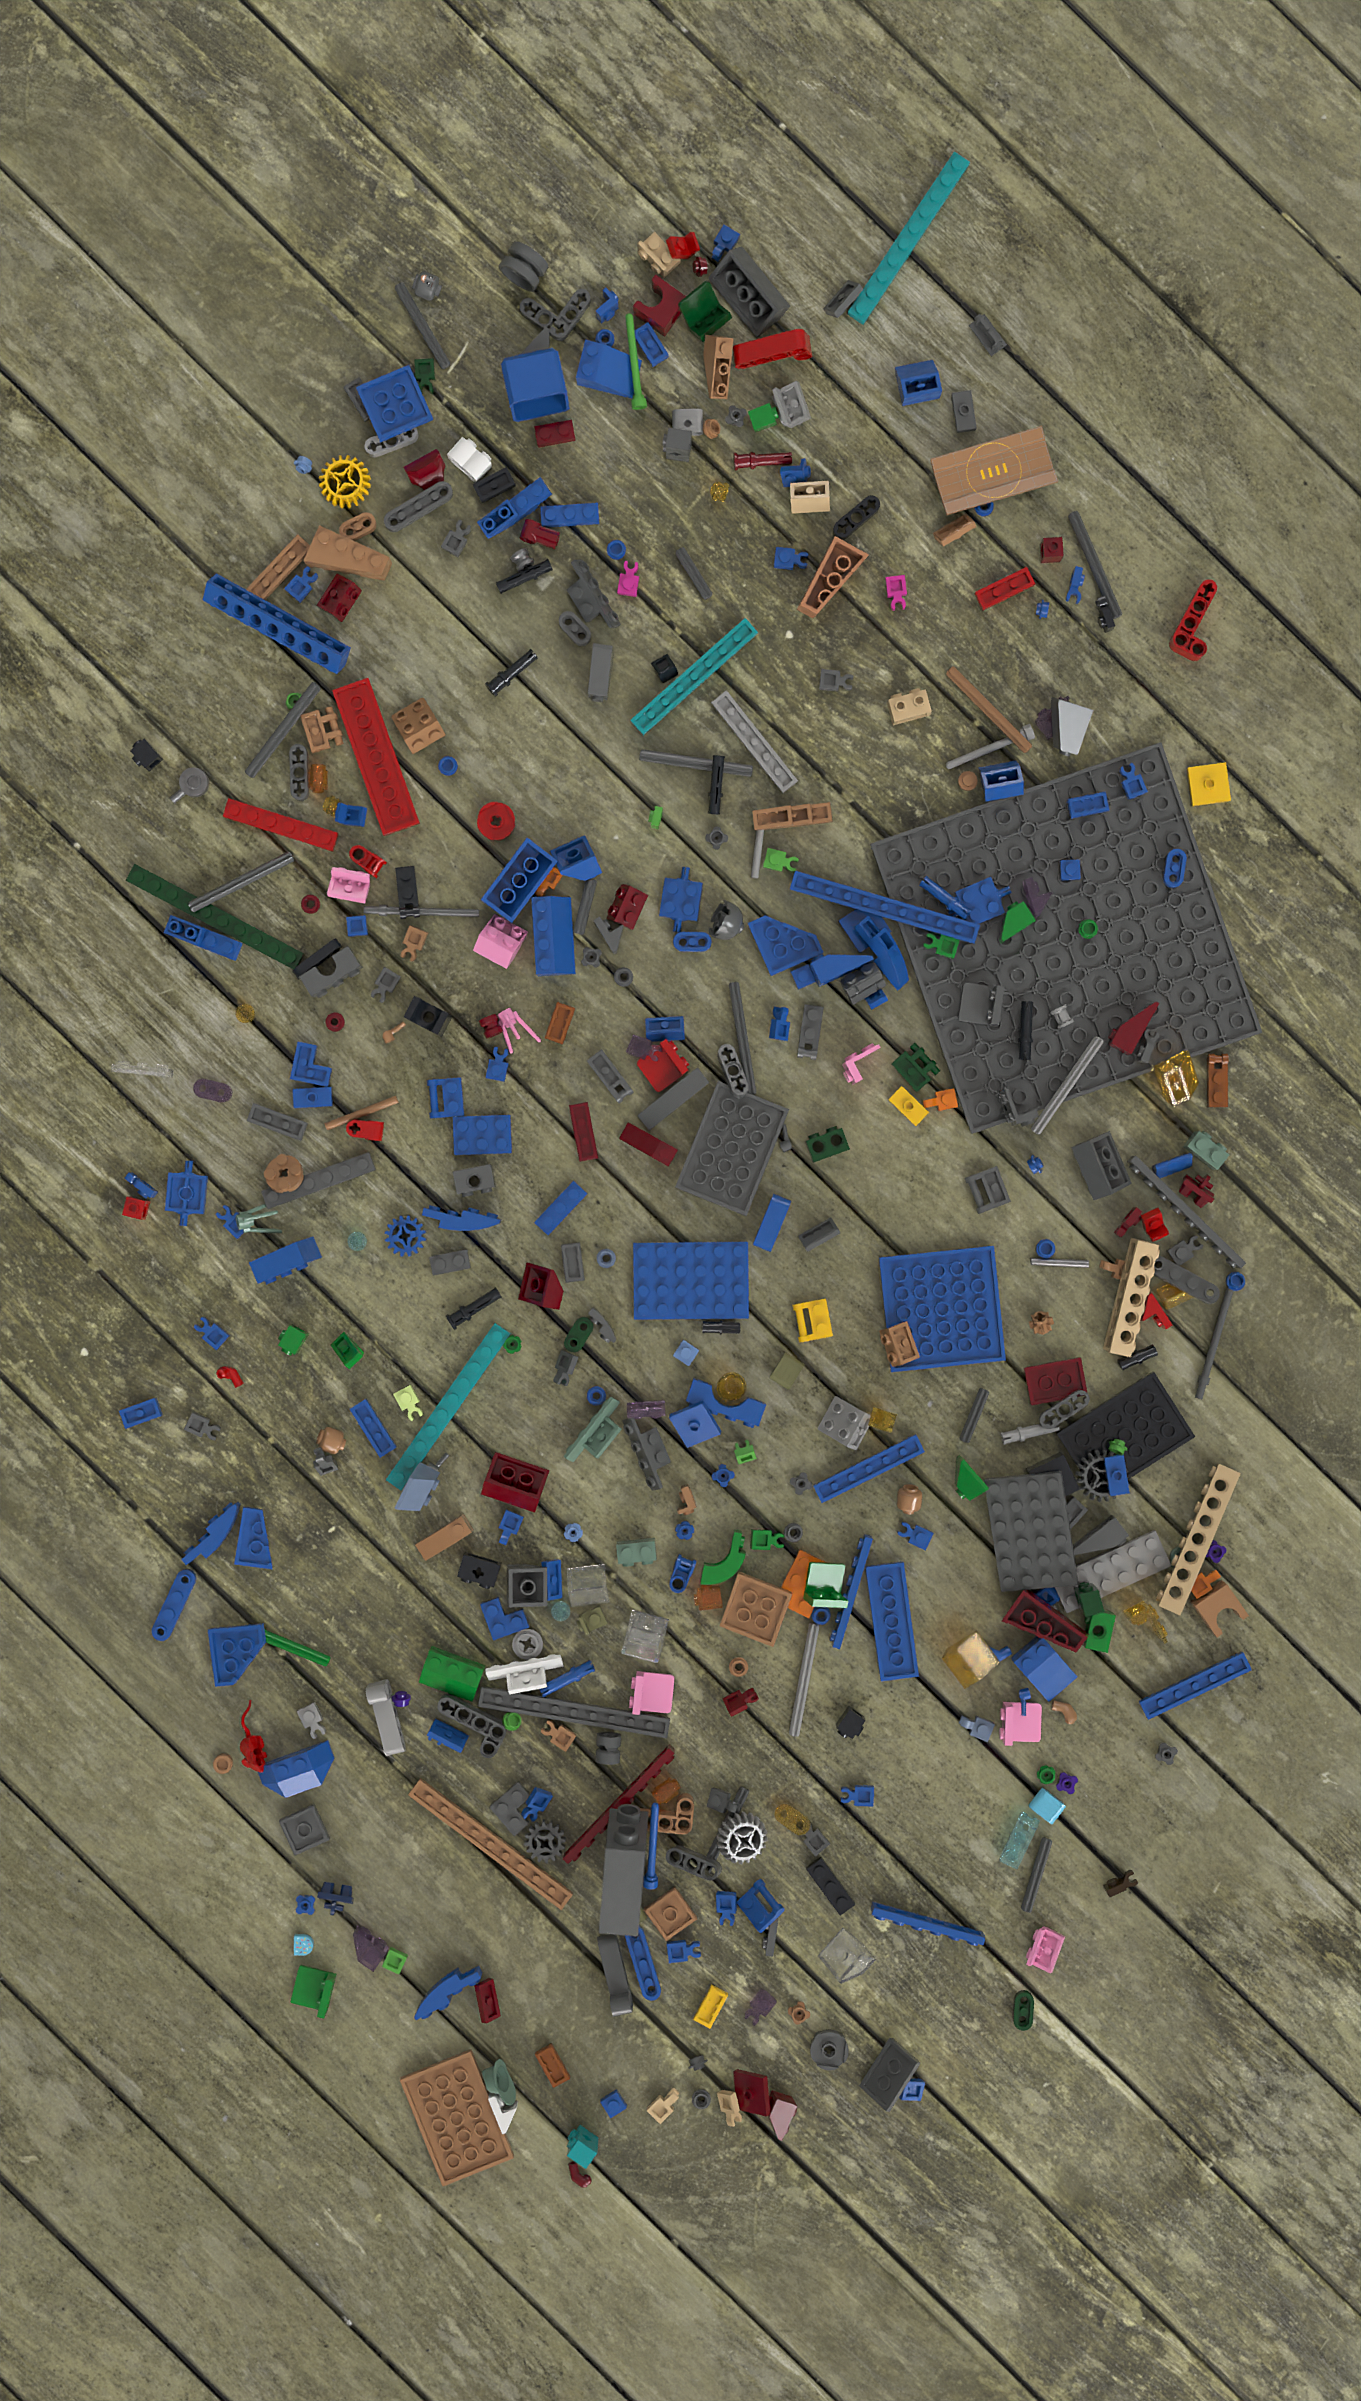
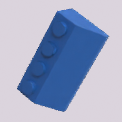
M526 838L480 901L512 923L558 861L530 839Z
M531 897L536 975L576 974L571 897Z

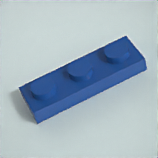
M598 503L540 507L541 523L546 528L599 524Z
M573 1181L534 1223L549 1235L587 1193Z
M367 1398L350 1408V1411L379 1457L384 1456L397 1447Z

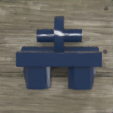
M324 1882L317 1898L332 1901V1903L325 1902L324 1908L331 1909L330 1915L334 1916L336 1910L343 1911L344 1905H339L337 1902L353 1904L352 1886L342 1885L340 1895L333 1894L335 1883Z

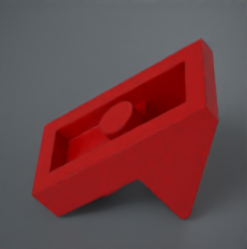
M1149 1292L1144 1303L1145 1312L1141 1315L1140 1321H1145L1154 1315L1153 1320L1159 1328L1168 1329L1173 1326L1154 1295Z

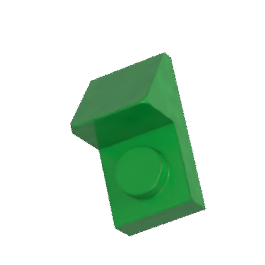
M345 1332L331 1344L333 1350L348 1369H351L363 1357L364 1351Z

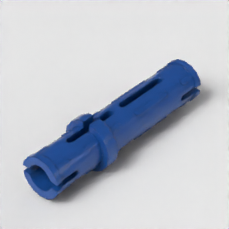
M928 876L924 877L925 881H921L920 887L947 906L949 911H954L963 920L968 918L967 915L970 916L972 910L962 904L958 897L954 898Z
M591 1660L576 1668L573 1666L570 1668V1671L547 1682V1687L540 1689L543 1697L574 1681L578 1682L582 1677L594 1672L595 1668L591 1664Z

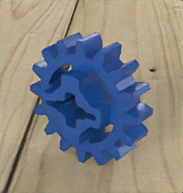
M403 1215L400 1216V1221L394 1218V1225H387L390 1231H385V1234L389 1235L385 1242L390 1241L391 1243L388 1249L394 1248V1254L400 1251L401 1257L405 1255V1252H407L408 1256H412V1251L416 1254L419 1253L417 1248L424 1247L421 1241L427 1240V1238L422 1237V1234L426 1233V1230H421L423 1223L417 1224V1218L411 1221L410 1215L407 1216L406 1220ZM407 1223L413 1225L416 1230L413 1231L408 1228ZM399 1225L400 1230L396 1235H393L395 1228ZM404 1231L410 1234V1237L407 1238V1241L406 1239L401 1238V1235L404 1234ZM415 1237H418L416 1244L412 1247V1241ZM399 1241L402 1243L403 1248L397 1246L395 1242Z

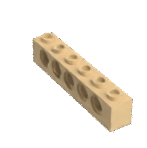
M1135 1238L1130 1239L1103 1349L1109 1353L1131 1357L1132 1352L1135 1350V1339L1140 1331L1141 1315L1145 1312L1144 1303L1150 1292V1280L1155 1273V1260L1159 1256L1158 1244ZM1144 1256L1145 1261L1140 1265V1259ZM1140 1275L1139 1282L1135 1283L1136 1276ZM1135 1294V1299L1130 1302L1131 1295ZM1130 1312V1318L1125 1320L1126 1314ZM1126 1331L1125 1337L1121 1339V1333Z

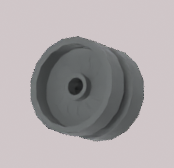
M514 241L508 249L509 256L503 257L499 264V269L515 285L533 292L540 283L538 277L544 276L549 268L548 263L531 247Z

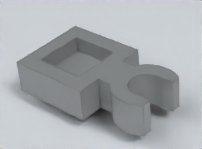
M315 1702L297 1710L304 1728L310 1726V1735L313 1739L317 1737L316 1729H319L322 1735L326 1733L325 1727L319 1723L323 1720V1717Z

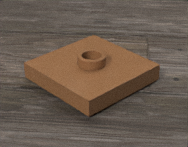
M675 1886L644 1908L645 1913L666 1941L697 1920V1916Z

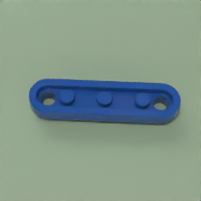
M183 1569L177 1574L152 1627V1635L156 1640L164 1641L171 1636L196 1583L197 1576L193 1570ZM183 1576L188 1578L187 1583L183 1581ZM162 1628L164 1630V1634H160L158 1632V1629Z
M639 1925L638 1936L625 1935V1939L642 1995L645 1999L652 2001L660 1996L661 1985L644 1929ZM653 1986L655 1989L650 1991L648 1987Z

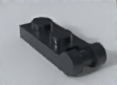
M397 867L395 871L401 920L411 916L419 918L420 911L415 867ZM413 905V909H406V906Z

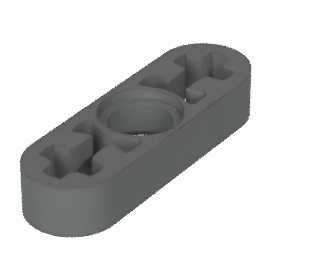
M295 744L289 751L290 792L297 801H304L309 796L308 751L303 745ZM298 749L304 752V754L300 755V761L304 762V764L298 763V757L294 755ZM299 767L305 771L304 776L301 778H297L294 775L295 769ZM294 781H305V783H301V789L304 790L305 793H301L300 797L297 793H295V791H298L299 784H294Z
M724 1044L717 1053L719 1063L731 1094L736 1098H743L749 1089L748 1082L734 1047ZM724 1050H726L727 1053H730V1055H729V1060H730V1062H729L728 1064H727V1062H728L727 1056H726V1055H722L723 1052H724ZM728 1068H737L738 1074L735 1076L730 1075ZM737 1079H739V1086L744 1087L742 1092H740L739 1090H735L737 1087Z
M1083 1390L1072 1392L1040 1414V1425L1046 1429L1054 1428L1088 1405L1090 1401L1088 1393ZM1078 1394L1081 1396L1084 1395V1402H1076L1074 1404L1076 1406L1075 1409L1073 1408L1072 1404L1068 1402L1069 1399H1071L1072 1402L1077 1400L1078 1398L1076 1395ZM1062 1404L1069 1406V1412L1066 1415H1062L1059 1412V1407ZM1055 1409V1413L1060 1419L1057 1420V1417L1051 1419L1052 1423L1050 1425L1048 1423L1044 1424L1045 1416H1053L1054 1413L1052 1411Z

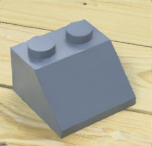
M419 1462L394 1508L397 1510L420 1511L423 1505L427 1506L432 1498L429 1495L431 1490L435 1491L440 1482L437 1479L440 1472Z

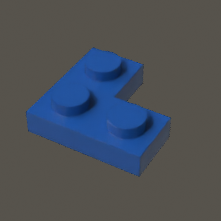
M297 1042L290 1079L329 1087L332 1068L314 1065L317 1045Z
M499 1597L480 1604L493 1640L530 1627L523 1608L505 1615Z

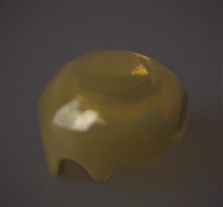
M728 1372L718 1380L716 1391L718 1396L726 1402L729 1400L737 1401L745 1394L747 1384L745 1378L740 1374Z

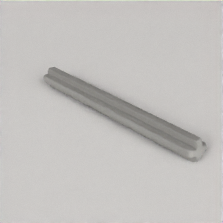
M1095 1036L1038 1117L1031 1128L1035 1134H1041L1104 1042L1100 1037Z
M810 1623L808 1627L789 1735L798 1737L800 1734L819 1631V1625L816 1623Z

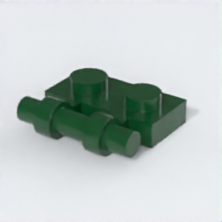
M914 1043L909 1047L914 1052L912 1056L905 1051L891 1065L917 1093L931 1080L926 1073L931 1071L934 1075H937L941 1070L936 1066L937 1063L924 1053L925 1050ZM918 1057L926 1065L923 1069L915 1062Z

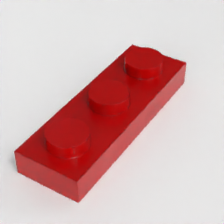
M1025 567L976 591L974 595L982 611L1033 587L1035 582L1028 568Z

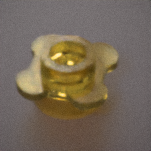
M719 481L715 482L710 490L712 500L725 501L729 484H722Z
M335 796L327 797L323 803V811L334 817L339 798L335 799Z

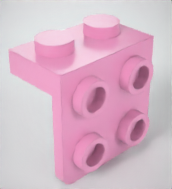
M872 1043L861 1050L863 1053L857 1055L855 1052L845 1058L846 1062L842 1064L845 1070L843 1075L848 1083L851 1082L854 1085L863 1079L854 1062L881 1048L879 1044L874 1046Z
M637 1671L636 1677H632L631 1689H635L634 1697L630 1696L629 1708H633L632 1714L640 1715V1711L670 1713L674 1676L671 1674Z
M1003 1702V1708H1000L1002 1728L999 1729V1738L1002 1739L1005 1746H1013V1741L1039 1742L1041 1740L1042 1707L1039 1703H1026V1716H1021V1702Z

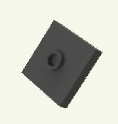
M315 1804L279 1820L294 1856L330 1840V1836Z

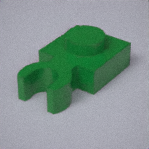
M933 934L926 935L927 938L932 939V944L924 943V948H937L935 954L954 959L960 940L942 934L940 939H936Z
M751 1529L750 1549L770 1550L771 1545L783 1548L784 1545L778 1544L777 1539L784 1537V1534L775 1533L772 1536L771 1530Z

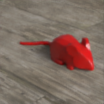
M249 1700V1705L241 1717V1725L245 1731V1738L240 1742V1750L245 1756L241 1762L245 1767L261 1773L264 1771V1758H267V1754L262 1751V1748H264L262 1737L260 1735H251L250 1730L245 1725L244 1719L251 1707V1700Z

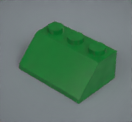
M432 1646L422 1669L419 1683L473 1702L486 1665Z

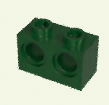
M837 1126L826 1129L827 1133L821 1136L819 1132L808 1136L809 1140L805 1141L813 1163L850 1150L842 1128L838 1129ZM833 1135H838L841 1138V1143L838 1146L832 1145L830 1141ZM819 1141L822 1143L823 1149L821 1152L813 1150L812 1145L814 1142Z
M1088 1581L1078 1584V1587H1074L1079 1610L1085 1617L1104 1612L1099 1589L1093 1583L1089 1584Z

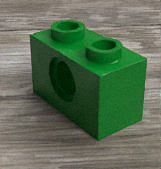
M1104 1610L1103 1613L1085 1617L1084 1622L1087 1623L1085 1631L1089 1633L1088 1638L1083 1643L1085 1648L1108 1653L1116 1618L1113 1612ZM1100 1625L1101 1631L1098 1634H1094L1093 1628Z

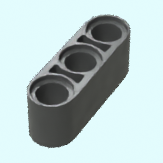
M676 1845L666 1853V1861L670 1865L702 1879L714 1880L722 1872V1866L717 1860L684 1846ZM673 1851H677L679 1853V1860H676L673 1857ZM691 1858L697 1861V1867L691 1865ZM708 1866H712L715 1869L714 1875L708 1872Z

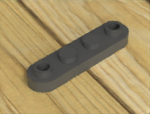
M444 481L438 482L391 510L384 517L385 527L390 532H398L447 503L453 497L451 485ZM442 491L447 492L445 496L440 495ZM393 520L398 521L396 525H391V522Z
M1158 1256L1155 1260V1263H1161L1162 1267L1156 1268L1154 1264V1276L1206 1304H1213L1219 1299L1220 1291L1214 1284L1162 1256ZM1211 1290L1214 1295L1208 1296L1206 1292Z

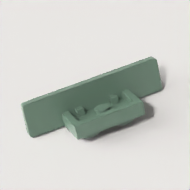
M613 1397L604 1401L600 1411L590 1419V1423L579 1433L577 1440L567 1448L564 1455L567 1460L574 1462L584 1448L595 1458L599 1459L622 1430L621 1427L609 1418L620 1404V1401Z

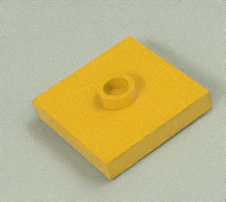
M1226 762L1187 768L1192 807L1231 801Z

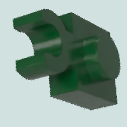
M434 358L414 359L416 381H421L418 386L422 394L425 386L429 387L430 394H433L434 389L430 380H435Z

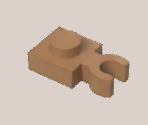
M409 925L403 941L407 948L401 952V957L404 958L406 953L410 952V961H415L417 957L416 949L422 950L429 932Z
M548 1719L546 1723L551 1726V1729L545 1730L542 1728L541 1733L546 1736L551 1735L550 1742L566 1752L577 1734L562 1724L558 1728L555 1727L554 1722Z

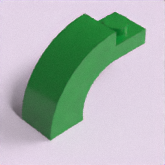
M734 1529L730 1551L722 1561L717 1563L704 1562L700 1584L713 1585L724 1582L740 1569L746 1555L745 1551L739 1550V1547L743 1548L745 1537L742 1536V1531Z

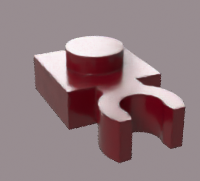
M1133 1207L1114 1233L1119 1237H1123L1129 1227L1132 1225L1136 1226L1139 1223L1142 1211L1137 1207Z

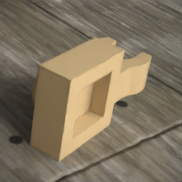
M672 2088L665 2098L659 2095L647 2107V2112L661 2124L674 2111L672 2104L678 2100L679 2092Z
M726 2090L718 2092L717 2096L721 2112L726 2113L727 2125L734 2127V2120L737 2122L742 2121L736 2092Z

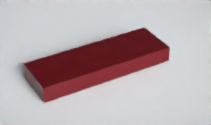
M588 1102L569 1105L579 1162L598 1159Z

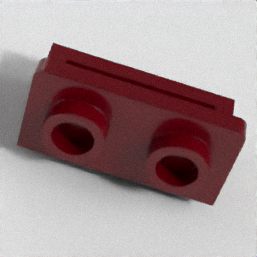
M621 884L616 891L613 904L608 909L607 919L633 930L648 895L630 885Z

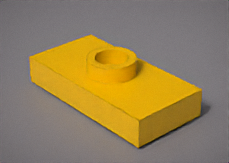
M902 1086L888 1099L914 1126H917L929 1113Z
M711 1984L693 2020L710 2029L726 2001L728 1993Z

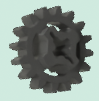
M543 1819L541 1825L536 1821L535 1828L530 1826V1833L525 1835L529 1839L524 1842V1845L529 1846L526 1852H532V1859L537 1856L539 1863L542 1859H545V1863H548L549 1858L555 1861L556 1855L561 1856V1850H565L566 1845L563 1843L566 1842V1837H561L564 1834V1830H558L559 1824L553 1826V1820L546 1824L545 1819ZM555 1835L558 1839V1845H556V1842L554 1841ZM533 1837L537 1841L536 1847L533 1845ZM542 1840H549V1842L542 1843Z

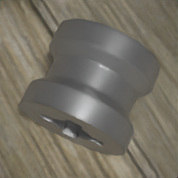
M527 548L518 550L510 557L511 561L517 565L516 569L518 572L534 564L533 558H530Z

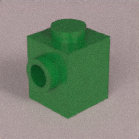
M770 403L748 411L755 433L777 425L775 419L779 417L776 408H771Z
M293 1324L289 1325L287 1330L281 1332L278 1338L280 1340L278 1346L282 1347V1352L290 1356L298 1354L309 1333Z

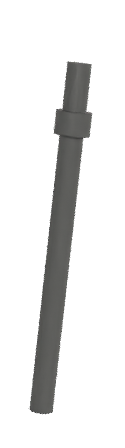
M388 905L364 906V914H379V916H387L388 914L400 915L399 907H388ZM419 908L420 915L479 917V909Z
M1226 1287L1203 1371L1197 1381L1199 1385L1195 1398L1201 1400L1203 1399L1206 1385H1209L1210 1371L1233 1295V1290Z

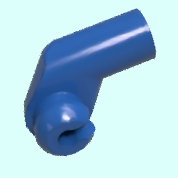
M985 1646L982 1650L986 1659L996 1663L1012 1655L1008 1646L999 1651L990 1646Z

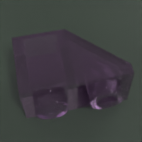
M357 1925L353 1933L357 1961L374 1972L386 1955L389 1946H387L383 1939L375 1938L371 1935L367 1928Z

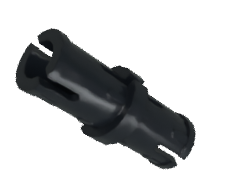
M1152 1344L1144 1349L1134 1350L1131 1357L1125 1356L1117 1359L1123 1371L1136 1364H1143V1361L1158 1356V1353Z

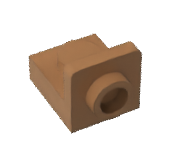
M689 1484L681 1486L682 1492H679L682 1503L687 1505L678 1508L677 1512L678 1514L683 1513L684 1516L693 1513L697 1507Z

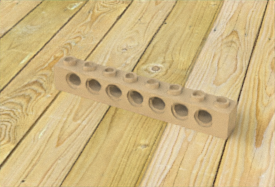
M1217 1464L1216 1467L1212 1466L1209 1477H1211L1209 1484L1205 1483L1201 1492L1204 1495L1202 1501L1196 1503L1193 1511L1196 1515L1187 1524L1186 1530H1189L1186 1538L1182 1537L1178 1546L1181 1548L1179 1555L1175 1554L1171 1565L1174 1567L1171 1573L1167 1572L1163 1581L1166 1584L1163 1591L1160 1590L1157 1595L1156 1601H1158V1606L1181 1616L1241 1473L1221 1464ZM1217 1480H1222L1225 1484L1222 1491L1215 1489V1482ZM1211 1497L1217 1500V1506L1213 1509L1207 1505V1501ZM1203 1515H1207L1210 1519L1207 1526H1202L1199 1522L1200 1517ZM1195 1533L1202 1535V1541L1199 1544H1195L1192 1541V1536ZM1187 1551H1193L1195 1554V1558L1191 1562L1186 1561L1184 1558ZM1183 1568L1187 1571L1185 1579L1177 1577L1179 1569ZM1173 1586H1177L1180 1590L1177 1597H1171L1169 1594V1590Z

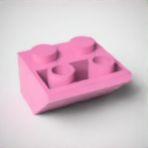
M494 914L479 934L473 951L507 969L519 951L528 932Z

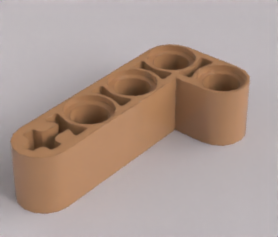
M683 1793L678 1797L676 1811L659 1810L658 1832L687 1834L691 1831L694 1799L690 1794ZM686 1800L689 1801L691 1805L687 1808H684L680 1805V1803ZM640 1808L641 1811H648V1817L651 1819V1809ZM667 1818L670 1822L667 1825H662L660 1819ZM687 1820L689 1824L686 1827H682L679 1825V1821ZM650 1822L647 1823V1831H650Z

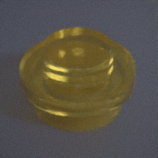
M241 1004L237 1007L235 1015L240 1022L249 1023L255 1017V1010L251 1005Z

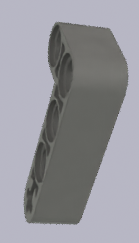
M449 1693L442 1695L437 1705L439 1712L484 1735L485 1737L480 1746V1753L485 1758L494 1757L507 1732L503 1725V1720ZM446 1701L450 1702L448 1707L444 1706ZM455 1705H458L457 1708H456V1711L453 1712V1709L455 1708ZM466 1709L469 1715L463 1717L460 1715L459 1710ZM483 1718L486 1724L478 1725L476 1719ZM497 1726L501 1727L503 1733L496 1734L494 1733L493 1728ZM492 1744L494 1750L487 1751L484 1745Z
M616 1934L598 1936L597 1942L610 1993L612 2015L616 2017L632 2013L633 2000L618 1936Z

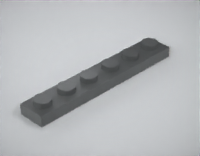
M368 1152L304 1175L301 1185L292 1192L277 1193L268 1188L261 1191L267 1209H271L376 1171L372 1156Z

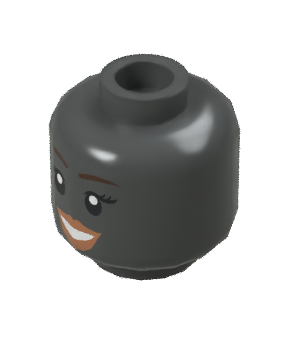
M426 271L416 274L412 286L416 296L428 301H432L435 296L439 297L442 285H439V277Z

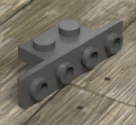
M582 559L573 560L571 564L580 579L570 586L567 592L585 622H591L601 614L609 628L619 627L621 625L618 620L619 617L608 604V598L601 592L599 583L592 577L587 563Z
M634 1417L622 1420L624 1431L630 1438L631 1447L638 1457V1464L645 1474L647 1485L652 1491L663 1488L656 1470L671 1463L657 1427L640 1433Z

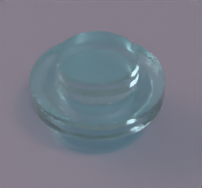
M354 1232L348 1237V1246L354 1251H360L365 1248L367 1238L361 1232Z
M557 1602L553 1605L551 1614L555 1620L564 1621L570 1616V1607L565 1602Z

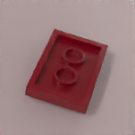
M1081 1357L1023 1367L1031 1406L1062 1400L1076 1390L1087 1392Z

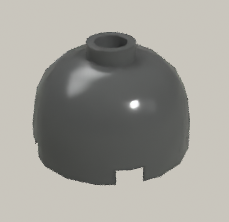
M724 900L725 904L720 903L712 916L711 922H714L713 928L709 927V935L720 940H729L742 932L744 923L742 911L739 907Z

